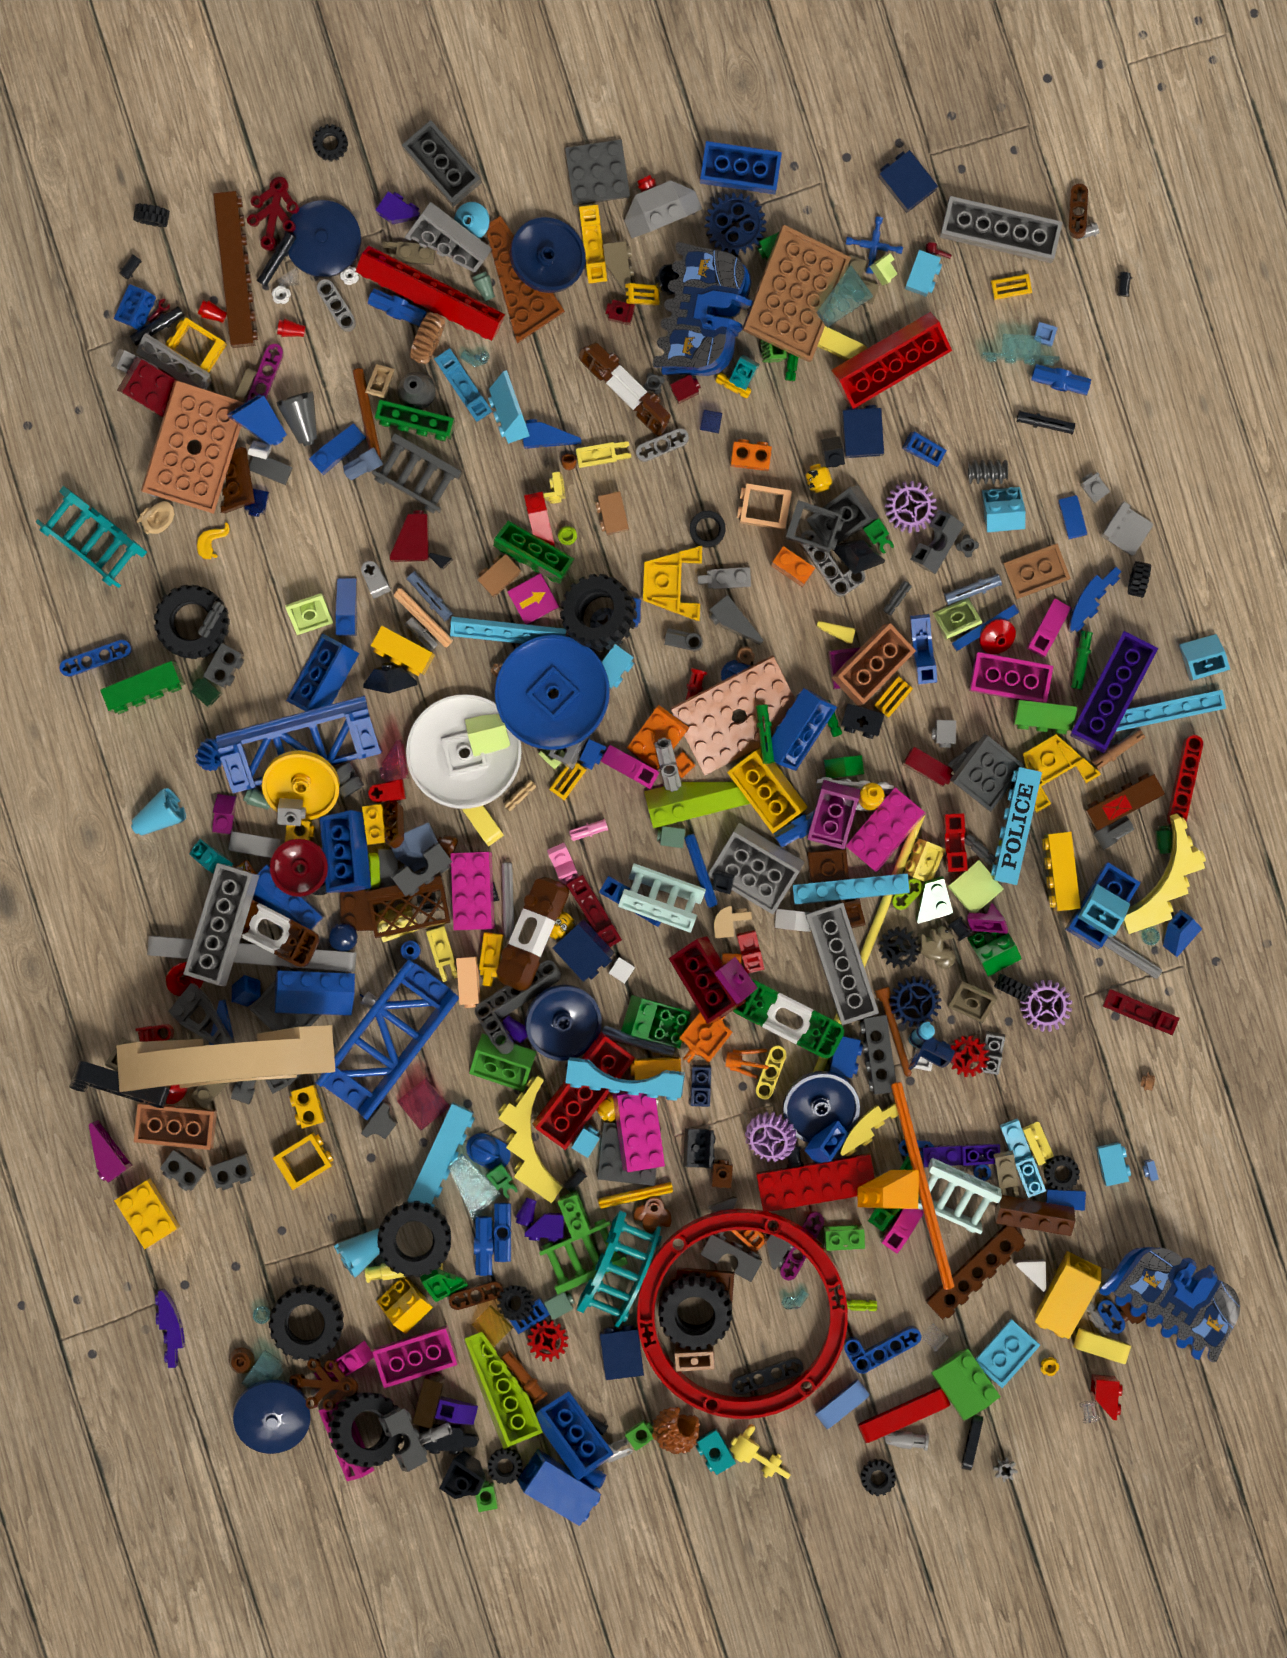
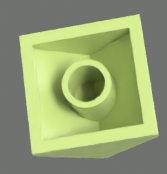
M322 593L285 605L297 635L333 623L325 596Z
M969 598L933 613L945 640L982 624V620Z
M499 714L482 715L465 720L474 757L481 755L480 753L483 752L487 754L510 746L505 723L502 722Z

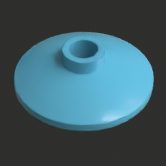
M467 202L461 205L454 217L456 222L479 239L486 234L489 228V214L486 208L477 202ZM470 217L471 222L467 224V219Z

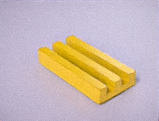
M1029 274L991 280L994 300L1032 293ZM1026 279L1024 283L996 288V284ZM1027 287V289H1025V290H1020V291H1015V292H1009V293H1004V294H999V295H998V293H997V292H1000V291H1006V290H1011V289H1016V288Z
M625 284V288H628L626 296H629V299H626V303L660 305L659 290L656 285ZM634 289L654 290V293L634 292ZM634 296L655 298V300L635 299Z
M898 676L874 706L889 718L913 688ZM898 683H901L902 685L898 688V690L892 695V697L886 702V704L883 707H881L880 704L882 703V701L887 697V695L893 690V688ZM904 687L907 688V691L896 702V704L891 708V710L887 712V707L898 696V694L903 690Z
M577 762L558 791L555 787L569 768L566 766L549 788L550 791L564 801L587 771ZM580 769L581 772L579 773V775L573 781V783L565 792V794L562 795L561 792L563 791L565 786L571 780L576 771Z

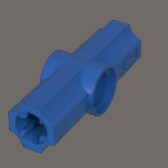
M373 289L367 302L368 305L386 312L387 315L395 319L405 320L420 327L427 313L423 309L408 304V301L394 295L392 297L377 289Z
M1038 364L1035 365L1031 381L1049 385L1052 389L1063 392L1071 391L1087 396L1091 384V379L1074 375L1068 370L1061 368L1053 369Z
M814 811L800 816L790 822V825L774 833L781 848L809 834Z
M494 1203V1262H511V1203ZM499 1228H506L508 1235L506 1237L499 1236L497 1232Z
M489 1216L476 1217L474 1255H476L475 1272L479 1276L492 1275L494 1237H492L493 1220Z

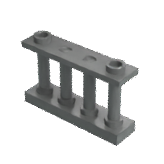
M394 434L391 441L395 443L393 445L395 448L381 472L378 473L373 470L374 480L382 485L388 483L425 505L424 509L433 514L435 511L440 513L441 508L436 506L450 481H453L454 478L459 480L462 472L399 435ZM407 450L411 453V458L398 481L394 482L387 478V475L401 451ZM423 459L428 462L426 465L428 467L415 490L411 492L403 486L417 461L420 462ZM440 469L444 471V478L429 502L420 497L434 470Z

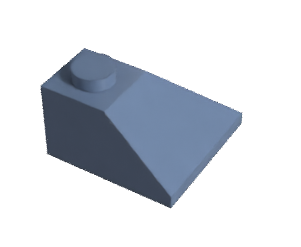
M428 822L405 832L403 843L398 848H392L396 859L415 872L426 866V859L421 853L438 841Z

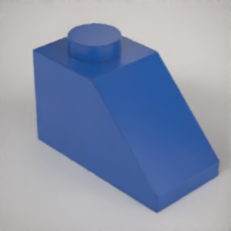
M835 1121L812 1138L805 1148V1152L815 1164L830 1162L849 1133L839 1121Z

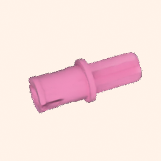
M605 819L591 824L586 823L585 826L570 830V836L573 841L587 836L592 837L594 834L608 831Z

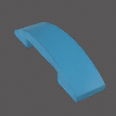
M450 348L434 358L476 422L493 412Z

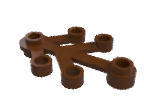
M314 1358L308 1361L307 1366L310 1370H315L322 1380L307 1379L301 1373L293 1374L289 1378V1383L298 1389L304 1386L322 1388L313 1397L306 1399V1407L309 1409L316 1408L319 1402L332 1389L339 1391L332 1398L324 1400L323 1408L326 1411L335 1409L336 1404L344 1396H353L358 1390L357 1381L352 1377H346L335 1360L327 1361L325 1369L328 1372H333L339 1382L333 1381L321 1366L320 1360ZM313 1361H315L316 1367L312 1366ZM330 1363L333 1364V1369L329 1367ZM294 1379H297V1385H295ZM346 1384H349V1386H350V1389H349V1390H347ZM310 1400L314 1401L313 1406L310 1404ZM328 1401L331 1402V1408L327 1405Z

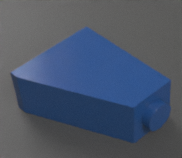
M258 394L227 414L230 419L266 444L278 445L283 441V437L287 436L264 395Z

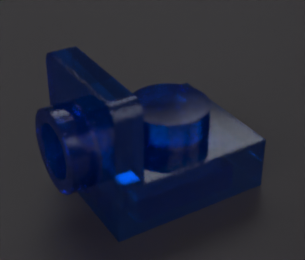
M253 489L255 503L245 506L244 510L250 516L259 517L260 514L265 515L269 492Z

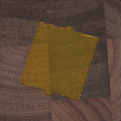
M492 1305L472 1324L479 1333L483 1332L493 1347L513 1328L504 1318V1315L500 1314Z

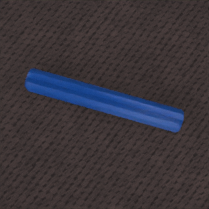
M694 834L687 835L684 839L700 886L706 889L704 894L705 901L709 908L718 905L696 837Z

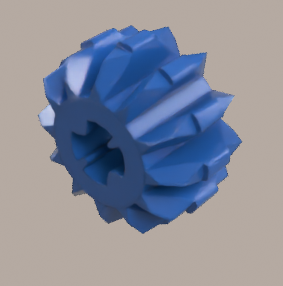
M206 738L204 742L200 743V747L197 748L198 753L195 755L197 758L196 763L204 770L216 771L218 767L222 766L217 740Z

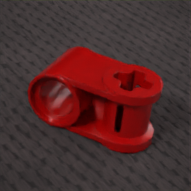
M396 780L373 785L368 791L369 798L376 803L406 799L404 781ZM375 789H378L380 792H383V794L379 796V799H376L375 796H372V793L375 792Z
M169 1024L151 1025L135 1029L138 1032L140 1042L168 1041L174 1036V1029ZM162 1028L167 1029V1038H163L160 1035Z

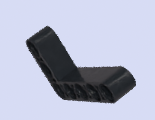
M84 1061L78 1062L69 1085L71 1089L86 1092L88 1087H92L157 1108L165 1107L170 1091L169 1088L162 1086L120 1092L117 1071Z

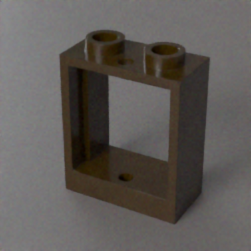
M434 1372L425 1376L412 1424L432 1428L445 1377H442L441 1373Z

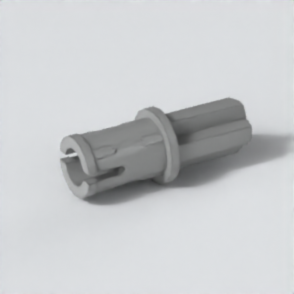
M414 617L404 624L415 635V639H418L429 651L437 647L438 644L426 632L427 629H423Z
M445 1423L435 1428H429L428 1431L419 1434L418 1440L421 1445L432 1441L437 1442V1439L452 1434L451 1426L449 1423Z

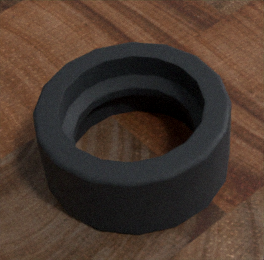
M702 511L692 519L690 523V536L698 546L711 548L718 545L724 538L726 532L725 522L718 513ZM704 518L714 519L719 526L718 535L712 540H703L696 532L698 522Z

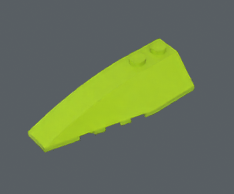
M681 782L682 786L673 792L666 790L665 786L644 791L653 829L750 804L735 782Z
M483 1332L465 1338V1345L480 1390L503 1449L543 1433L528 1395L522 1390L516 1378L512 1376L506 1364L497 1355L496 1350Z

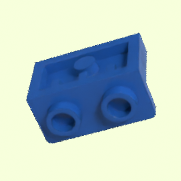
M129 284L114 319L136 330L142 329L154 306L156 296Z

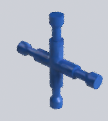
M878 216L875 217L876 226L875 230H873L871 241L863 239L861 241L854 240L852 237H847L846 239L847 245L855 244L870 249L869 265L866 268L867 274H873L869 266L876 260L877 250L895 251L898 254H902L903 246L894 247L879 242L881 233L879 230L883 218Z

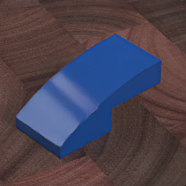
M1077 495L1059 499L1058 504L1068 540L1087 535Z

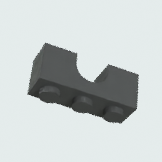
M941 510L937 511L929 525L935 533L932 543L928 546L919 543L910 558L911 561L922 569L933 574L937 573L964 526L954 516Z
M438 842L421 853L426 859V868L422 872L413 873L405 865L390 876L405 896L408 894L409 896L414 895L419 891V886L423 883L425 885L429 884L435 879V874L439 871L443 873L451 867L449 865L452 863L451 859Z
M719 1233L709 1236L700 1255L717 1264L723 1255H734L738 1260L734 1273L752 1282L762 1264L760 1255L752 1250L748 1253L743 1250V1245L735 1241L730 1243L726 1241V1236Z
M397 1408L378 1418L386 1436L393 1437L400 1433L404 1438L403 1448L394 1453L402 1471L409 1472L428 1462L426 1457L427 1451L418 1440L419 1433L416 1428H413L410 1422L412 1420L411 1415L407 1410Z

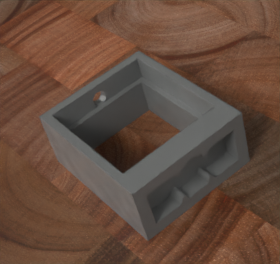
M798 500L785 539L829 553L831 549L834 550L838 539L835 538L837 531L841 532L844 520H841V514ZM803 509L835 520L826 546L795 536Z

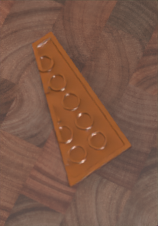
M499 216L490 222L486 233L492 248V255L518 344L565 311L553 293L534 290L517 276L510 261V245L514 235L502 217Z

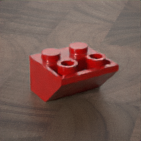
M1092 1374L1090 1394L1112 1420L1117 1421V1415L1121 1414V1404L1118 1403L1119 1396H1122V1384H1120V1381L1115 1376Z

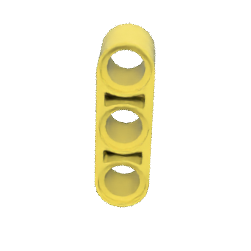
M826 326L817 346L846 361L867 349L862 343Z
M484 806L462 809L488 847L504 836Z
M774 1045L770 1048L764 1065L776 1069L775 1076L768 1077L765 1074L766 1069L763 1068L755 1090L761 1099H768L772 1096L783 1067L786 1051L780 1045ZM781 1049L783 1056L780 1059L773 1058V1050ZM760 1086H769V1093L761 1095L759 1093Z
M1078 1328L1073 1347L1078 1350L1122 1364H1126L1131 1349L1130 1344L1106 1336L1102 1337L1100 1334Z

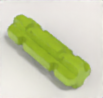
M846 1299L847 1308L851 1311H877V1301L875 1300L866 1302V1300L848 1301Z

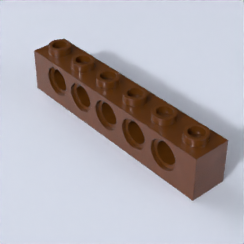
M1004 1225L952 1275L954 1287L944 1290L942 1284L925 1300L926 1303L942 1320L945 1317L947 1319L955 1313L954 1309L959 1304L962 1306L969 1300L968 1295L972 1291L977 1292L983 1286L982 1282L987 1277L989 1279L997 1273L996 1269L1001 1264L1004 1266L1010 1261V1255L1014 1251L1019 1252L1025 1246L1024 1242L1026 1239L1013 1226ZM1005 1240L1009 1241V1248L1001 1250L1000 1243ZM994 1254L996 1260L993 1263H987V1255ZM975 1267L982 1269V1273L978 1277L972 1275V1270ZM960 1281H967L968 1287L965 1290L958 1289ZM947 1294H953L954 1300L951 1303L944 1302V1297Z

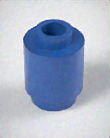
M407 941L401 947V954L407 960H414L420 956L421 946L416 941ZM408 947H412L414 949L413 954H408Z

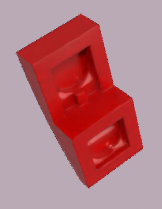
M752 930L737 934L747 974L765 970L756 931Z

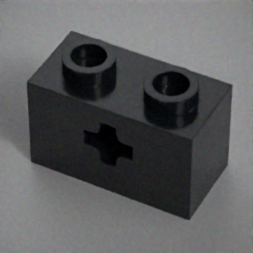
M847 704L841 727H844L846 732L855 734V731L863 733V737L873 739L874 736H879L885 714ZM862 717H864V721L867 722V725H863L862 727H860V723L857 722V719L859 720Z

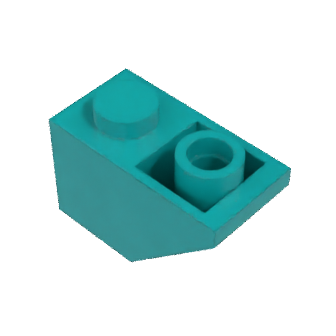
M742 355L729 382L746 391L760 364Z
M199 839L189 853L190 856L213 874L217 863L231 867L233 865L229 859L202 839Z

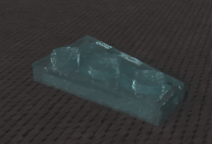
M850 266L816 313L828 328L872 299L873 295L853 267Z
M460 1154L448 1165L473 1220L501 1193L463 1154Z

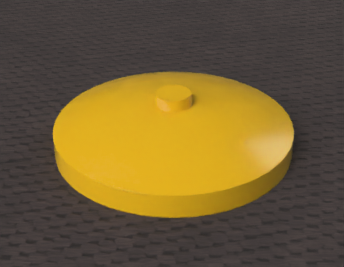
M300 750L289 751L273 759L267 766L262 781L263 795L270 807L277 813L280 798L303 800V807H306V818L302 819V821L317 819L328 813L335 805L340 790L339 777L334 767L320 755Z

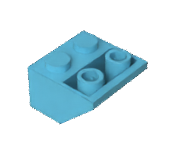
M1020 487L982 490L984 520L987 532L1025 529L1026 511Z
M1217 634L1179 644L1189 681L1230 670L1225 650Z
M1096 884L1077 918L1107 936L1113 937L1123 923L1130 903Z

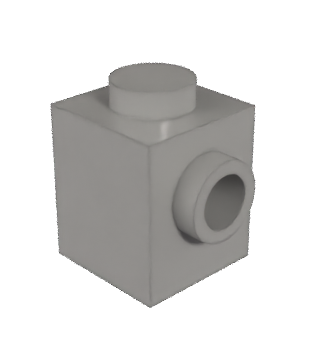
M955 720L935 721V728H932V740H935V744H939L940 748H951V744H956Z
M280 798L277 824L301 826L302 819L306 818V807H303V800Z

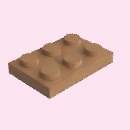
M1058 543L1003 563L1016 600L1071 579Z

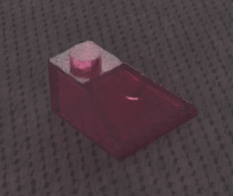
M396 740L382 762L383 767L380 768L381 779H385V782L409 779L402 740Z
M427 1077L397 1101L421 1131L451 1107Z

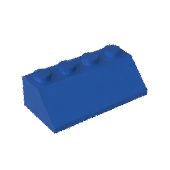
M322 633L286 701L304 711L331 705L337 697L353 664L356 662L359 653Z
M803 688L797 695L793 706L787 710L785 718L777 726L772 737L775 762L796 771L837 709V706L816 693Z
M349 810L319 817L322 851L328 862V874L325 880L326 893L352 892L371 888L363 812Z
M266 865L257 874L260 876L252 900L311 930L324 918L303 896H291L282 892L272 880L270 865Z
M277 971L275 975V1013L351 1016L355 993V974Z
M569 1391L540 1409L536 1414L543 1433L577 1481L591 1473L614 1454Z

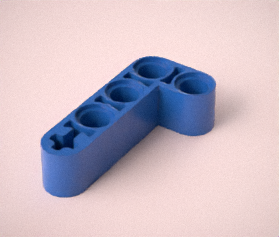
M908 1326L864 1350L860 1341L855 1337H848L843 1347L854 1369L858 1373L864 1374L916 1346L921 1341V1333L917 1327ZM911 1331L915 1334L914 1340L908 1338ZM901 1336H903L904 1339H906V1340H905L906 1343H907L906 1345H904V1342H903ZM898 1340L901 1343L900 1347L896 1350L890 1347L891 1342ZM849 1343H857V1349L849 1351L847 1349ZM882 1350L884 1355L882 1358L876 1359L873 1356L874 1352ZM865 1359L867 1365L864 1368L857 1367L858 1360Z

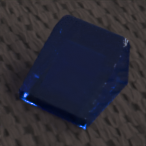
M704 410L700 430L719 434L723 413Z

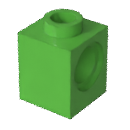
M643 1419L625 1432V1437L635 1451L653 1440V1425L650 1422L646 1423ZM644 1430L647 1436L642 1439L638 1438L636 1432Z
M485 1481L480 1493L475 1495L478 1512L498 1509L495 1485ZM488 1491L491 1494V1498L485 1500L481 1497V1493Z

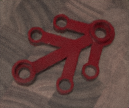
M275 177L267 191L260 196L256 195L251 198V205L255 208H261L263 202L273 196L271 204L256 215L251 214L247 217V223L252 227H257L260 221L269 216L266 235L262 237L260 242L261 247L269 252L274 251L277 245V240L274 238L277 217L282 221L285 231L292 233L296 228L295 223L288 218L280 205L282 197L287 204V210L291 214H296L299 211V205L293 201L287 192L289 189L288 181L283 177ZM281 183V187L276 189V185ZM256 199L260 200L258 205H255ZM295 205V209L291 211L290 207ZM256 218V222L251 224V219ZM291 223L292 227L287 229V225ZM267 239H270L269 245H265Z

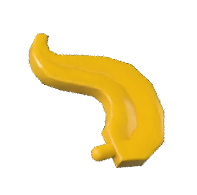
M224 523L225 528L210 529L202 532L197 541L198 555L207 560H211L212 557H218L217 554H213L212 541L229 534L230 526L228 523Z

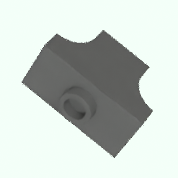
M385 1101L377 1112L374 1111L368 1119L369 1123L361 1132L363 1136L368 1138L372 1134H377L384 1139L388 1137L398 1123L390 1116L391 1105Z

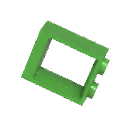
M577 1190L559 1197L558 1204L571 1237L589 1232L591 1225Z
M862 1224L823 1226L826 1251L865 1249V1233Z

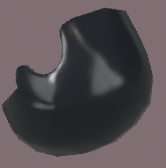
M672 264L662 266L656 272L654 278L657 289L666 295L675 294L669 290L668 284L671 280H677L679 274L673 271Z

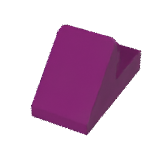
M217 794L213 808L212 832L231 834L237 796Z
M991 903L987 914H968L967 920L972 931L1008 934L1005 918L993 903Z

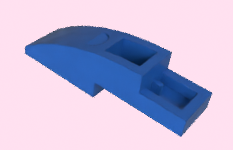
M1117 567L1113 568L1103 579L1096 575L1082 591L1070 617L1068 626L1070 633L1074 630L1078 632L1085 625L1083 621L1087 617L1091 619L1099 611L1097 607L1100 604L1095 598L1099 600L1107 592L1105 588L1109 584L1113 586L1120 579L1118 575L1121 571Z

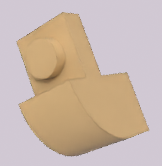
M732 906L721 909L714 919L715 938L734 937L733 921L752 920V913L747 912V908L735 909L736 913H732Z

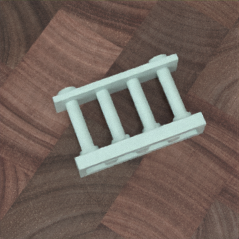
M634 863L628 878L634 880L630 890L624 889L618 907L691 933L697 917L696 914L692 913L695 903L701 904L706 889ZM641 883L652 887L648 897L638 894ZM659 890L670 893L667 903L656 900ZM677 896L688 900L685 910L674 907Z
M931 1158L928 1164L929 1173H931L928 1180L930 1192L938 1178H943L949 1182L939 1201H933L936 1215L965 1227L969 1232L981 1234L982 1223L979 1221L990 1202L999 1203L1002 1198L1001 1188ZM955 1186L965 1188L966 1191L955 1210L945 1206ZM976 1193L981 1195L983 1199L973 1217L970 1218L962 1214L972 1194ZM918 1194V1209L923 1210L920 1196Z

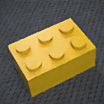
M384 626L380 627L371 644L374 648L373 652L383 658L386 655L391 657L390 661L400 667L403 664L408 666L407 670L417 676L420 673L425 675L435 657L432 652Z
M151 1178L114 1200L144 1250L180 1227Z

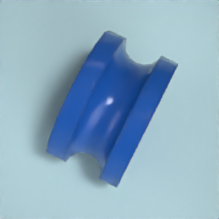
M986 1164L976 1165L973 1174L974 1177L987 1181L991 1176V1170ZM984 1167L986 1168L985 1172L987 1175L980 1178L978 1177V1169H983Z

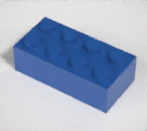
M706 141L700 184L776 195L782 152Z
M1107 862L1103 865L1081 901V909L1075 911L1065 930L1097 950L1102 948L1109 936L1077 918L1096 884L1129 903L1141 882Z

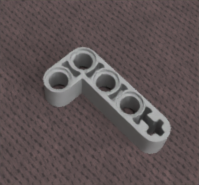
M811 530L801 534V538L805 539L806 535L807 537L812 536L813 542L822 544L818 536ZM800 544L835 596H845L864 582V571L859 572L862 576L861 581L855 582L851 578V570L843 575L829 553L822 551L824 559L818 561L814 558V553L821 550L814 548L810 552L809 549L812 547ZM825 568H834L835 575L832 577L827 576L824 572ZM843 583L846 590L839 593L836 591L835 585Z

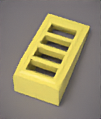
M822 621L817 622L816 627L852 645L855 634L854 628Z

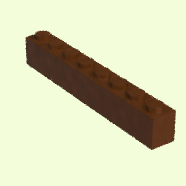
M237 191L213 193L230 345L232 348L256 346L255 340H258V332L253 326V321H256L255 310L251 309V302H254L253 291H249V283H252L251 273L247 272V264H250L249 254L245 253L244 247L247 245V236L243 234L242 227L245 226V218L240 212V208L243 207L242 196H239Z

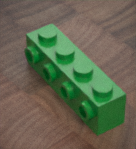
M379 400L375 420L381 426L389 428L390 425L398 426L397 429L408 432L409 429L414 430L417 435L427 437V434L434 435V439L440 441L451 440L455 425L454 418Z

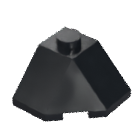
M864 540L846 541L836 545L833 550L853 574L885 563V559L879 552Z
M383 663L381 667L375 668L364 682L363 688L390 694L418 684L402 667L394 666L393 663Z
M462 1451L453 1459L439 1489L454 1499L478 1495L486 1481L480 1461L466 1451Z

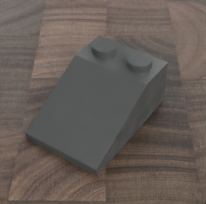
M859 485L848 488L823 507L824 509L841 514V520H844L841 532L837 531L835 538L838 539L836 545L879 517ZM814 513L807 521L822 544L826 546L835 520Z
M728 595L710 608L709 618L715 626L719 624L722 628L760 645L763 643V638Z

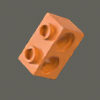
M738 439V442L733 444L730 467L769 471L772 446H768L767 442L750 444L749 440ZM745 449L747 456L739 458L736 454L737 450ZM758 451H763L766 454V459L760 461L756 458L755 454Z

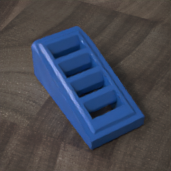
M910 432L902 447L903 450L935 467L939 466L947 451L917 432ZM915 439H916L917 442L915 443L914 447L912 448L911 446H912V444L914 443V441H915ZM921 443H924L921 451L919 452L918 449ZM930 446L931 449H930L928 455L926 456L925 453H926L928 447ZM935 450H937L938 453L936 457L934 458V460L931 459Z
M541 1297L533 1301L535 1305H531L534 1308L535 1319L530 1315L528 1317L530 1321L528 1324L525 1320H521L524 1325L523 1327H520L517 1321L509 1320L518 1334L550 1315ZM536 1305L539 1307L543 1314L539 1315V1313L535 1309Z

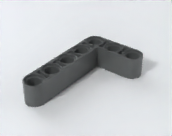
M546 960L539 964L528 989L520 991L510 986H505L476 1006L475 1015L492 1044L500 1053L508 1054L514 1048V1042L500 1019L560 980L561 971L553 961Z

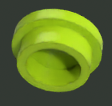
M564 526L558 532V539L563 545H572L577 539V532L573 527Z

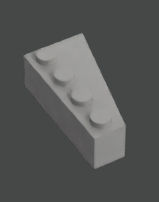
M432 202L429 203L404 237L410 241L413 239L419 242V245L424 248L430 247L436 250L437 254L442 257L448 256L452 258L454 263L474 273L492 250L491 247Z

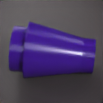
M510 1016L503 1020L504 1027L515 1042L522 1043L527 1038L525 1025Z
M526 1198L515 1217L517 1218L515 1223L530 1227L534 1221L537 1201Z

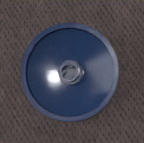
M318 200L303 205L296 214L291 216L290 220L296 225L295 230L291 234L296 236L297 239L288 252L291 261L302 272L313 277L328 278L339 275L355 262L361 248V231L355 217L347 208L333 201ZM291 223L287 225V229L292 227Z
M541 217L526 222L516 232L510 245V261L515 273L527 286L540 292L556 293L568 289L579 279L585 267L586 254L582 240L573 228L558 219Z
M557 985L544 990L532 1001L525 1017V1030L532 1046L541 1055L557 1061H567L570 1057L578 1058L585 1054L599 1036L602 1026L601 1012L596 1001L585 990L573 985Z
M815 1071L798 1078L789 1087L783 1100L784 1119L788 1118V1124H793V1130H796L795 1136L808 1143L816 1134L835 1121H839L849 1133L855 1126L860 1113V1102L854 1086L845 1077L830 1071Z
M263 1380L249 1386L239 1396L234 1407L233 1424L238 1437L246 1446L261 1453L276 1454L290 1450L302 1441L309 1429L310 1409L306 1407V1397L294 1385L281 1380Z

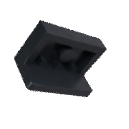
M685 1128L683 1167L712 1169L715 1160L713 1153L716 1140L714 1130Z

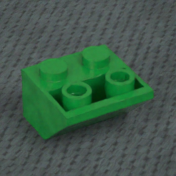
M979 931L967 938L988 977L1022 959L1009 933Z

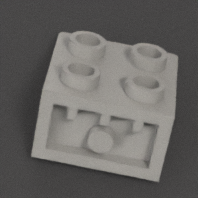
M1124 501L1110 520L1101 537L1133 556L1153 527V523L1131 510V505Z

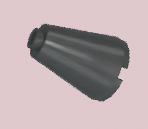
M422 372L409 373L398 384L397 393L399 400L407 407L419 410L427 408L433 402L436 395L434 382L428 375Z
M313 391L288 397L284 401H277V406L298 443H303V446L314 444V440L317 439Z

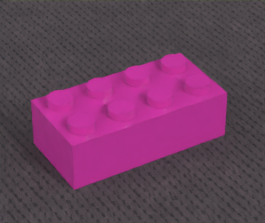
M977 652L975 654L969 691L1014 700L1047 703L1054 666Z
M894 788L846 847L874 871L878 872L926 813L897 788Z
M492 852L451 853L453 929H494Z
M628 1091L612 1094L623 1170L633 1172L665 1166L656 1098L647 1097V1094L644 1093L629 1095L627 1094Z
M447 1325L374 1348L372 1351L384 1388L447 1369L459 1363Z

